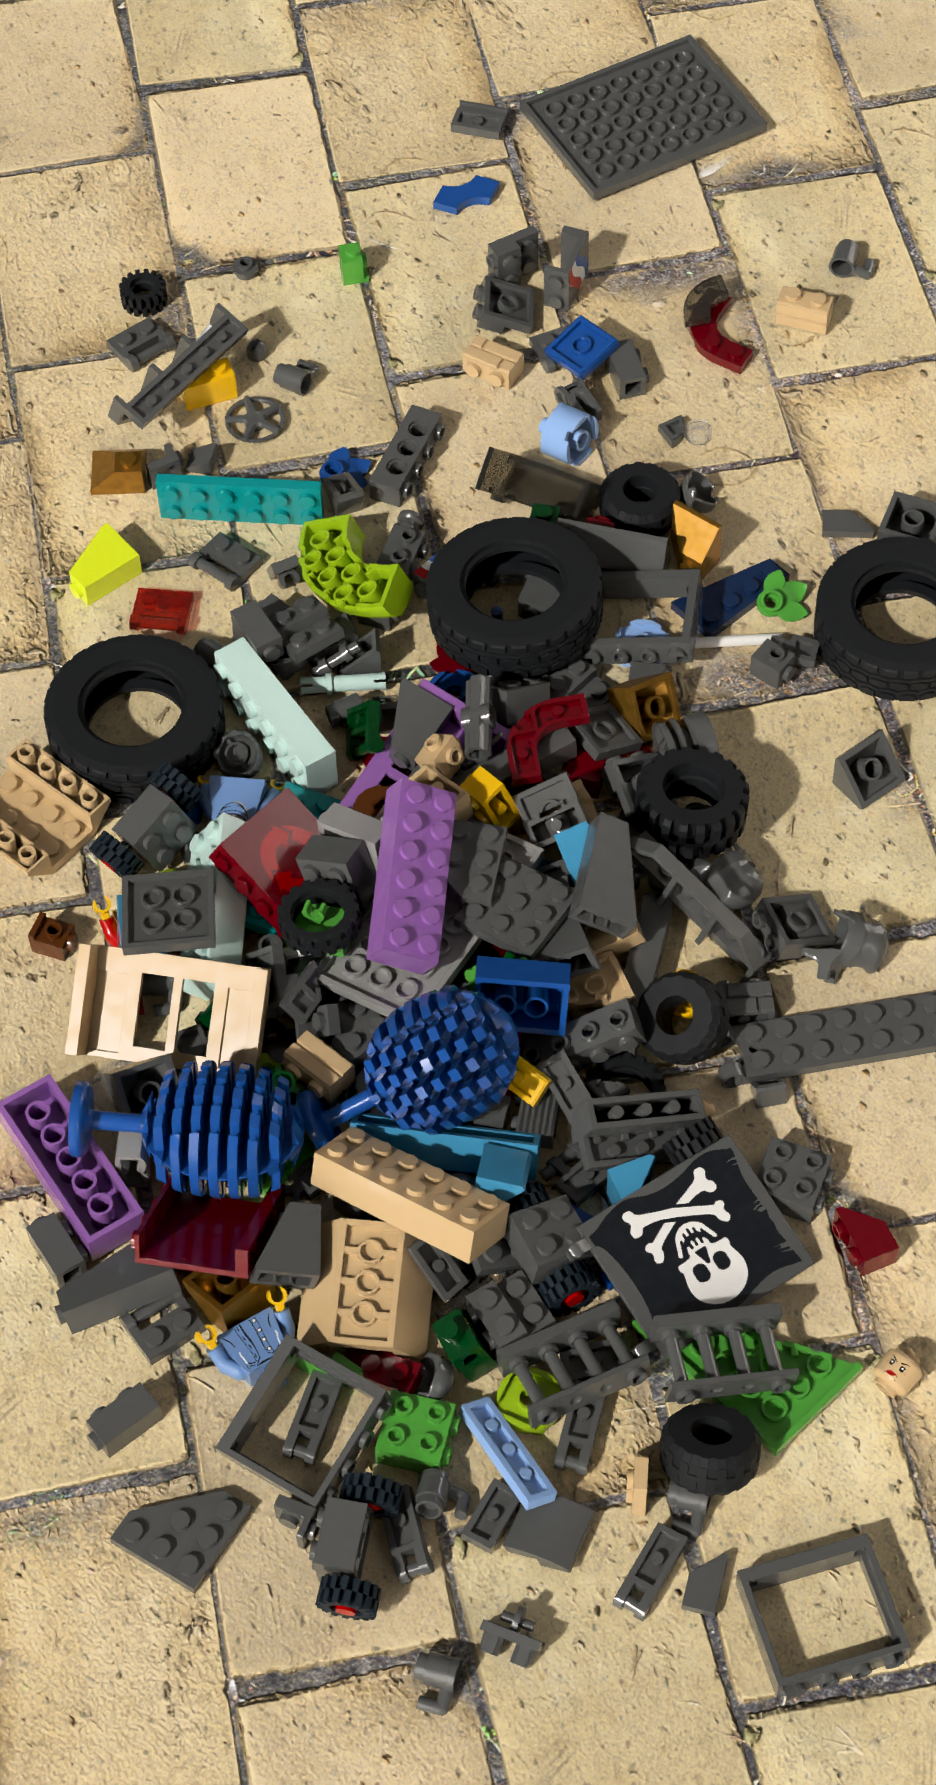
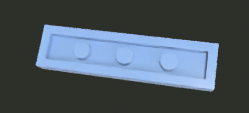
M488 1396L461 1405L460 1417L526 1511L555 1501L556 1489L491 1398Z

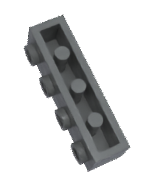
M394 524L376 564H399L412 583L413 572L420 567L422 559L426 560L429 553V544L426 543V531ZM401 615L393 618H366L358 616V623L390 631L394 621L398 622Z
M624 998L567 1022L565 1036L539 1034L522 1041L519 1056L538 1069L537 1064L564 1049L576 1071L579 1072L581 1068L593 1063L604 1062L610 1056L635 1049L639 1044L646 1042L638 1011L628 998Z

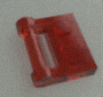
M138 588L133 612L130 615L129 629L139 631L140 628L176 631L177 634L186 635L194 602L193 592Z

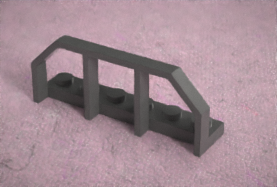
M218 303L214 308L209 324L197 340L193 342L183 334L172 363L164 371L154 363H151L141 391L128 403L116 395L113 398L108 417L117 425L133 421L139 428L144 429L247 334L248 328Z
M646 830L638 837L632 836L630 838L632 862L663 891L656 904L661 907L671 899L702 929L695 940L698 945L709 936L746 972L739 983L752 979L772 960L774 954L768 952L765 945L751 933V930L666 847L658 843Z

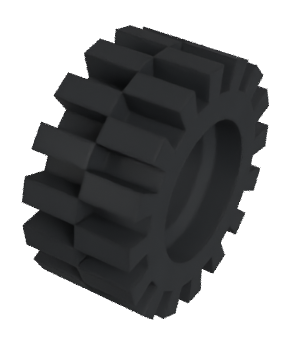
M137 269L134 275L129 272L127 274L128 278L123 277L121 279L122 283L119 284L121 303L124 310L127 309V313L130 315L134 312L136 317H139L140 313L143 314V317H148L147 313H151L153 316L156 315V310L161 312L163 306L166 307L168 300L166 282L161 274L157 275V271L152 270L149 273L148 269H144V272L140 273V270ZM142 291H150V292H151V293L146 294V295H137V293L142 292Z
M709 1115L671 1138V1140L662 1145V1148L675 1167L723 1138V1135Z

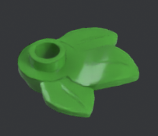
M776 570L765 578L764 591L759 594L756 601L757 609L762 615L766 617L778 616L786 622L799 621L808 615L807 610L799 604L806 593L807 584L797 581L785 582V577L781 570ZM765 601H773L775 607H767Z

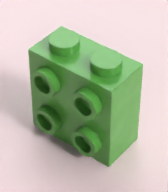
M392 1390L390 1394L392 1406L389 1414L382 1422L375 1446L376 1463L418 1473L429 1468L443 1470V1466L449 1467L453 1454V1447H449L452 1436H458L461 1425V1417H457L456 1404Z

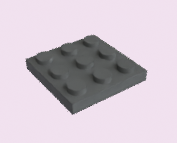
M503 855L493 894L492 907H482L478 903L465 904L454 917V925L520 958L525 957L528 960H533L568 917L575 888Z
M213 868L122 876V951L124 956L216 948Z

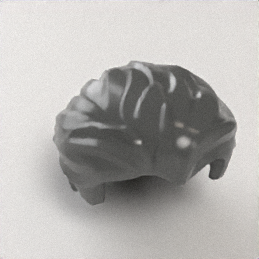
M235 729L221 735L218 741L219 744L212 752L217 769L226 777L253 778L260 771L263 763V753L259 742L244 730Z

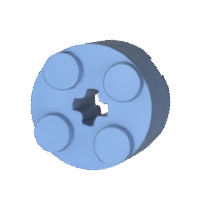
M563 402L559 403L549 417L543 418L539 424L538 430L542 433L540 450L543 454L566 464L581 465L593 450V448L589 447L592 439L597 440L599 432L598 420L584 411Z

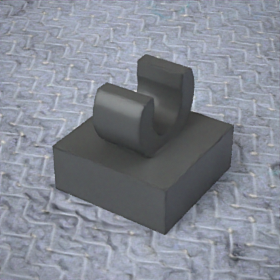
M296 555L273 563L267 569L271 580L278 577V585L281 589L287 587L284 581L285 576H291L295 584L300 581V576L295 571L300 566Z

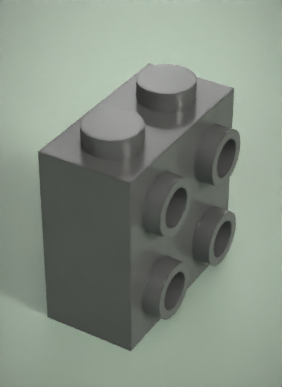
M772 1136L757 1177L783 1215L811 1224L814 1213L820 1214L823 1209L826 1196L822 1195L824 1187H831L836 1170L831 1168L833 1156Z

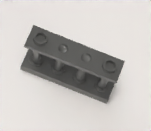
M615 1299L496 1350L497 1365L503 1378L510 1373L517 1374L533 1403L527 1406L531 1428L550 1424L557 1417L630 1385H639L646 1378L651 1377L648 1354L634 1359L617 1331V1328L621 1327L620 1308ZM601 1335L606 1336L622 1365L604 1372L587 1341ZM571 1348H576L592 1378L576 1385L558 1356L560 1352ZM541 1361L547 1362L563 1390L547 1398L544 1397L528 1367Z
M780 1302L654 1316L648 1329L650 1343L662 1342L666 1344L675 1382L670 1383L664 1395L665 1403L677 1401L678 1404H687L695 1399L764 1391L783 1393L791 1389L800 1374L799 1369H783L772 1331L776 1329L783 1315ZM756 1331V1333L760 1334L770 1371L751 1372L742 1333ZM725 1335L729 1337L738 1371L737 1375L720 1376L710 1340L711 1336ZM693 1338L697 1340L707 1378L688 1380L679 1345L680 1339Z

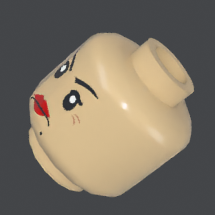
M894 1348L889 1349L873 1369V1374L876 1378L873 1381L874 1384L891 1398L895 1396L905 1397L922 1377V1371L918 1366L920 1359L907 1348L903 1351Z

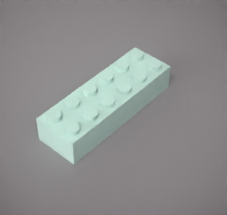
M242 637L215 651L216 664L213 665V668L218 677L222 697H227L234 713L238 717L242 716L249 732L253 736L257 735L260 738L264 751L268 755L272 754L275 757L279 770L283 774L287 773L293 784L322 794L338 786L335 750L246 639Z
M224 812L214 821H210L207 827L199 834L193 836L189 845L191 859L187 870L213 868L216 948L183 950L180 956L241 965L247 898L239 893L226 875L215 867L209 856L246 821ZM185 979L183 992L209 1001L214 997L215 983Z

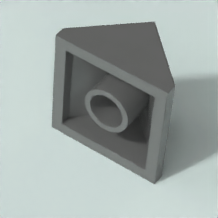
M879 729L835 759L832 783L859 809H864L906 780L883 730Z

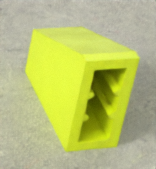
M105 523L69 571L71 580L69 587L72 594L77 599L81 598L88 606L142 573L140 555L108 523Z

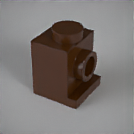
M43 912L39 913L28 934L32 952L64 962L69 952H73L78 943V935L73 924L46 917V913Z

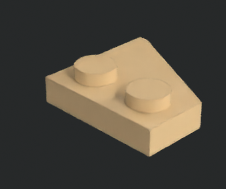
M635 1453L634 1469H628L626 1503H632V1515L645 1516L648 1454Z

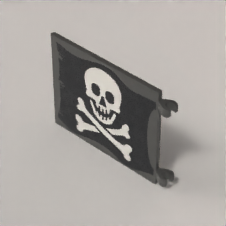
M729 1134L579 1225L576 1230L582 1239L572 1244L565 1251V1255L571 1262L591 1251L648 1339L630 1351L633 1358L636 1359L645 1354L649 1355L656 1350L663 1361L669 1357L666 1344L662 1342L650 1343L648 1329L654 1316L749 1306L815 1263ZM693 1338L680 1339V1349L695 1340Z

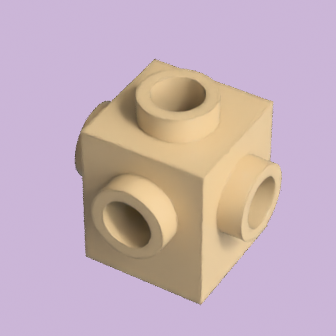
M433 733L425 741L423 748L414 760L420 768L428 764L451 780L453 775L460 769L466 756L457 737L452 734Z

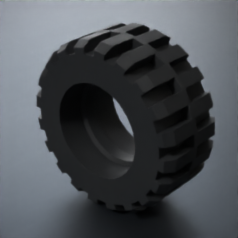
M691 746L682 747L678 751L673 748L665 751V755L660 753L652 758L651 762H648L642 768L641 774L638 776L633 811L636 827L641 830V833L646 830L675 857L676 855L684 856L683 859L692 860L693 857L697 856L700 859L709 858L712 853L716 856L724 852L726 847H732L744 831L750 799L749 784L746 782L743 772L740 769L736 770V764L730 759L726 761L723 759L724 756L716 751L713 754L707 752L708 749L699 747V750L691 749ZM679 796H694L709 802L712 807L702 810H690L674 804L670 799Z

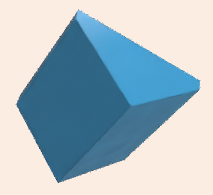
M484 1143L475 1187L493 1194L503 1201L517 1196L526 1189L532 1155L527 1151Z
M648 1154L607 1170L606 1200L609 1206H612L654 1180L655 1156Z

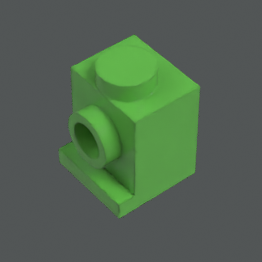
M359 242L338 245L340 271L344 286L369 282L366 252H361Z

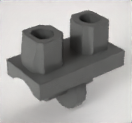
M521 1605L515 1614L506 1610L502 1612L500 1620L510 1623V1629L483 1619L480 1627L484 1631L480 1646L481 1651L499 1657L506 1639L516 1643L510 1662L527 1669L535 1659L536 1653H542L545 1643L519 1633L521 1628L533 1632L536 1622L525 1618L527 1608Z

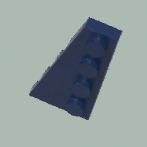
M769 558L703 587L697 631L705 637L717 636L757 606V598L764 591V580L770 573L781 570L785 577V582L789 581L790 574ZM681 597L671 602V609L683 619L685 617L687 597Z

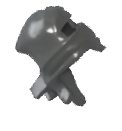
M737 843L733 845L735 851L718 857L712 863L693 857L692 860L684 859L687 864L686 868L731 911L751 905L761 895L764 886L763 878L758 870L755 869L756 865L751 857Z
M834 909L833 914L839 917V921L835 930L836 941L832 948L800 949V953L803 956L818 963V979H822L826 983L836 984L842 967L863 968L868 974L875 973L888 952V932L882 922L872 918L866 922L863 914L859 912Z

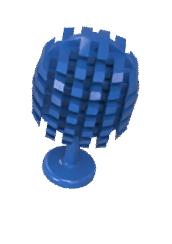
M443 985L439 992L435 989L405 1002L400 1008L392 1011L388 1017L386 1016L373 1033V1038L369 1042L366 1051L368 1055L363 1062L366 1090L331 1109L312 1090H304L297 1094L296 1102L304 1120V1127L317 1149H320L342 1133L339 1125L374 1106L384 1115L386 1114L395 1120L403 1131L411 1127L421 1130L423 1127H426L424 1132L429 1135H440L444 1128L450 1130L462 1125L463 1122L479 1117L480 1114L493 1107L495 1102L498 1104L501 1101L517 1071L516 1064L520 1054L519 1037L511 1016L490 998L487 999L481 990L473 992L462 989L458 992L460 989L455 985Z
M214 1060L202 1062L201 1071L199 1072L198 1064L195 1061L187 1062L182 1068L178 1085H176L174 1067L165 1071L163 1076L164 1082L161 1083L158 1100L157 1098L153 1100L152 1090L142 1114L94 1110L92 1085L88 1081L78 1080L76 1082L71 1098L68 1123V1145L71 1157H83L87 1153L92 1130L142 1133V1141L146 1152H148L150 1158L151 1154L154 1156L156 1179L167 1184L169 1179L168 1172H171L172 1187L178 1192L184 1193L188 1187V1181H190V1190L195 1196L203 1197L207 1192L208 1185L212 1198L222 1199L226 1194V1188H228L231 1199H241L244 1196L245 1187H247L248 1182V1196L250 1198L260 1197L264 1190L263 1184L266 1182L267 1172L268 1176H271V1192L280 1189L285 1172V1162L290 1158V1162L293 1160L294 1168L304 1145V1120L297 1102L295 1107L291 1104L289 1080L279 1075L278 1086H276L274 1091L272 1070L263 1066L259 1069L258 1077L255 1081V1068L249 1063L240 1064L239 1073H236V1065L233 1061L221 1062L218 1072L217 1064Z

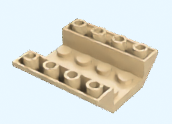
M26 738L6 756L9 770L0 778V856L27 876L54 874L95 836L111 799Z
M339 1218L321 1223V1275L314 1289H302L297 1340L322 1354H328L329 1346L393 1352L395 1356L420 1362L427 1353L433 1287L406 1250L417 1238L382 1221Z

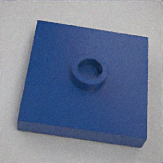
M580 315L544 350L546 356L584 381L620 345L616 338Z

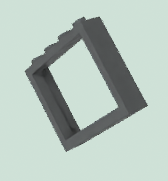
M700 569L601 572L603 599L687 597L682 636L593 638L592 643L579 655L582 659L590 664H631V661L645 663L693 662L703 595Z
M286 1334L220 1439L216 1449L225 1458L298 1501L316 1508L318 1512L320 1506H326L328 1496L338 1497L339 1490L337 1489L343 1481L344 1474L354 1471L357 1464L355 1459L361 1449H367L374 1437L373 1430L378 1421H383L389 1414L392 1398L387 1390ZM298 1358L303 1359L373 1399L315 1496L240 1453Z
M867 1533L737 1571L736 1586L776 1698L785 1695L787 1698H795L804 1694L806 1689L819 1686L821 1689L829 1688L836 1685L839 1679L852 1676L853 1679L863 1678L871 1674L873 1669L883 1666L886 1669H893L901 1666L908 1659L911 1646ZM859 1561L891 1646L783 1678L753 1592Z

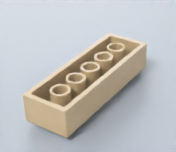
M351 1126L314 1152L311 1176L312 1185L468 1264L505 1236L509 1203L470 1185L467 1181L460 1180L444 1172L442 1169L418 1159L414 1155L397 1149L388 1142L381 1141L361 1129Z

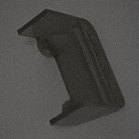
M493 447L488 449L475 487L477 490L491 493L490 499L504 504L509 499L532 507L533 503L561 507L560 518L585 523L587 517L592 518L599 507V493L602 488L601 484Z

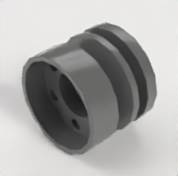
M702 710L683 714L680 718V726L673 718L667 719L666 723L659 721L652 725L654 752L657 751L658 755L660 753L665 755V751L673 748L678 751L682 747L690 746L694 750H699V747L708 749L707 752L714 754L716 751L719 753L714 729L708 716Z

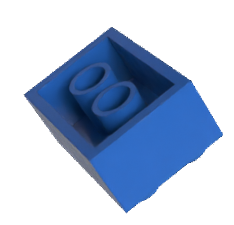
M477 956L474 992L481 990L487 999L490 998L501 1006L511 1016L517 1032L565 1036L571 963Z

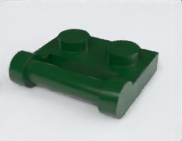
M368 700L347 709L346 756L349 760L358 761L368 753L376 754L383 750L384 741L379 736V727L383 720L380 701ZM365 736V742L360 744V738Z

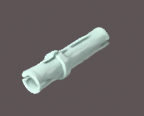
M384 671L331 676V673H325V676L300 677V685L312 684L311 687H300L301 695L316 693L332 695V692L386 690V682H374V680L386 679Z

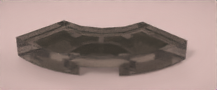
M722 275L708 278L690 291L683 309L685 328L710 323L712 308L719 302L728 299L729 292Z

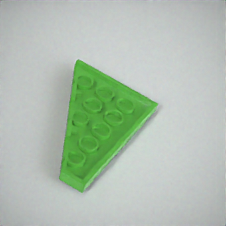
M634 1319L631 1328L645 1340L648 1339L636 1319ZM756 1331L742 1333L751 1372L770 1371L760 1334L756 1333ZM725 1335L711 1336L710 1340L720 1376L737 1375L738 1371L729 1337ZM695 1340L681 1349L687 1377L690 1380L707 1378L698 1342ZM775 1340L783 1369H799L800 1374L791 1389L783 1393L764 1391L712 1397L711 1399L715 1403L735 1408L742 1415H746L757 1431H759L761 1444L777 1456L863 1372L864 1366L857 1361L854 1364L832 1357L833 1354L823 1351L816 1352L810 1347L787 1340L783 1342Z

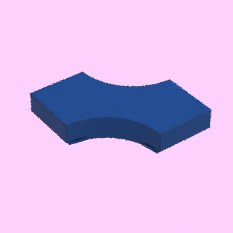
M476 175L471 181L460 186L443 185L433 201V208L458 215L463 209L472 205L489 206L499 190V181Z

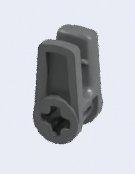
M578 377L571 384L565 387L558 386L554 389V395L558 404L563 402L581 411L585 410L598 421L602 419V408L588 390L582 378Z

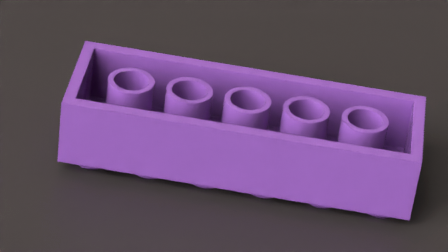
M403 777L386 790L367 960L418 974H424L438 965L457 800L456 793Z
M48 1074L0 1101V1123L91 1260L94 1261L131 1240L133 1231L137 1230L141 1225L144 1211L93 1136H91L88 1151L83 1157H71L68 1145L70 1103L52 1076Z

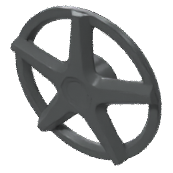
M246 395L243 399L234 403L228 409L225 416V425L228 432L234 438L247 443H260L274 438L282 430L285 423V414L280 403L259 396L249 397ZM253 402L266 403L271 406L263 410H257ZM245 404L247 411L245 415L232 416L237 408ZM275 411H278L280 415L279 427L266 420V417ZM230 423H245L246 428L243 437L237 435L232 430ZM264 428L272 432V434L266 437L251 439L253 432L261 431Z

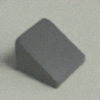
M217 443L193 448L185 471L212 475L218 458Z

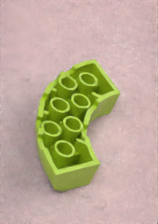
M351 514L304 522L298 545L301 549V557L298 558V562L302 567V576L305 582L321 600L338 611L366 618L399 617L404 613L414 585L399 564L381 565L370 563L368 565L363 562V546L366 536Z

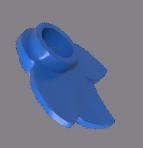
M347 447L339 448L329 455L328 461L321 467L319 471L320 479L323 482V478L333 476L332 474L336 475L348 471L359 486L364 488L368 485L364 476L370 469L371 461L350 458Z

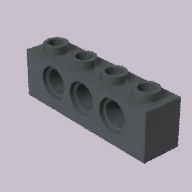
M411 405L369 479L371 499L400 507L404 499L410 497L414 481L419 479L423 473L424 463L426 460L431 459L436 442L441 441L443 438L445 426L442 425V413Z

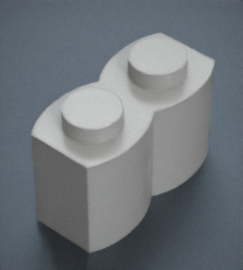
M118 1131L115 1166L119 1170V1176L127 1187L147 1188L150 1184L153 1155L151 1154L150 1158L148 1152H146L142 1141V1133Z

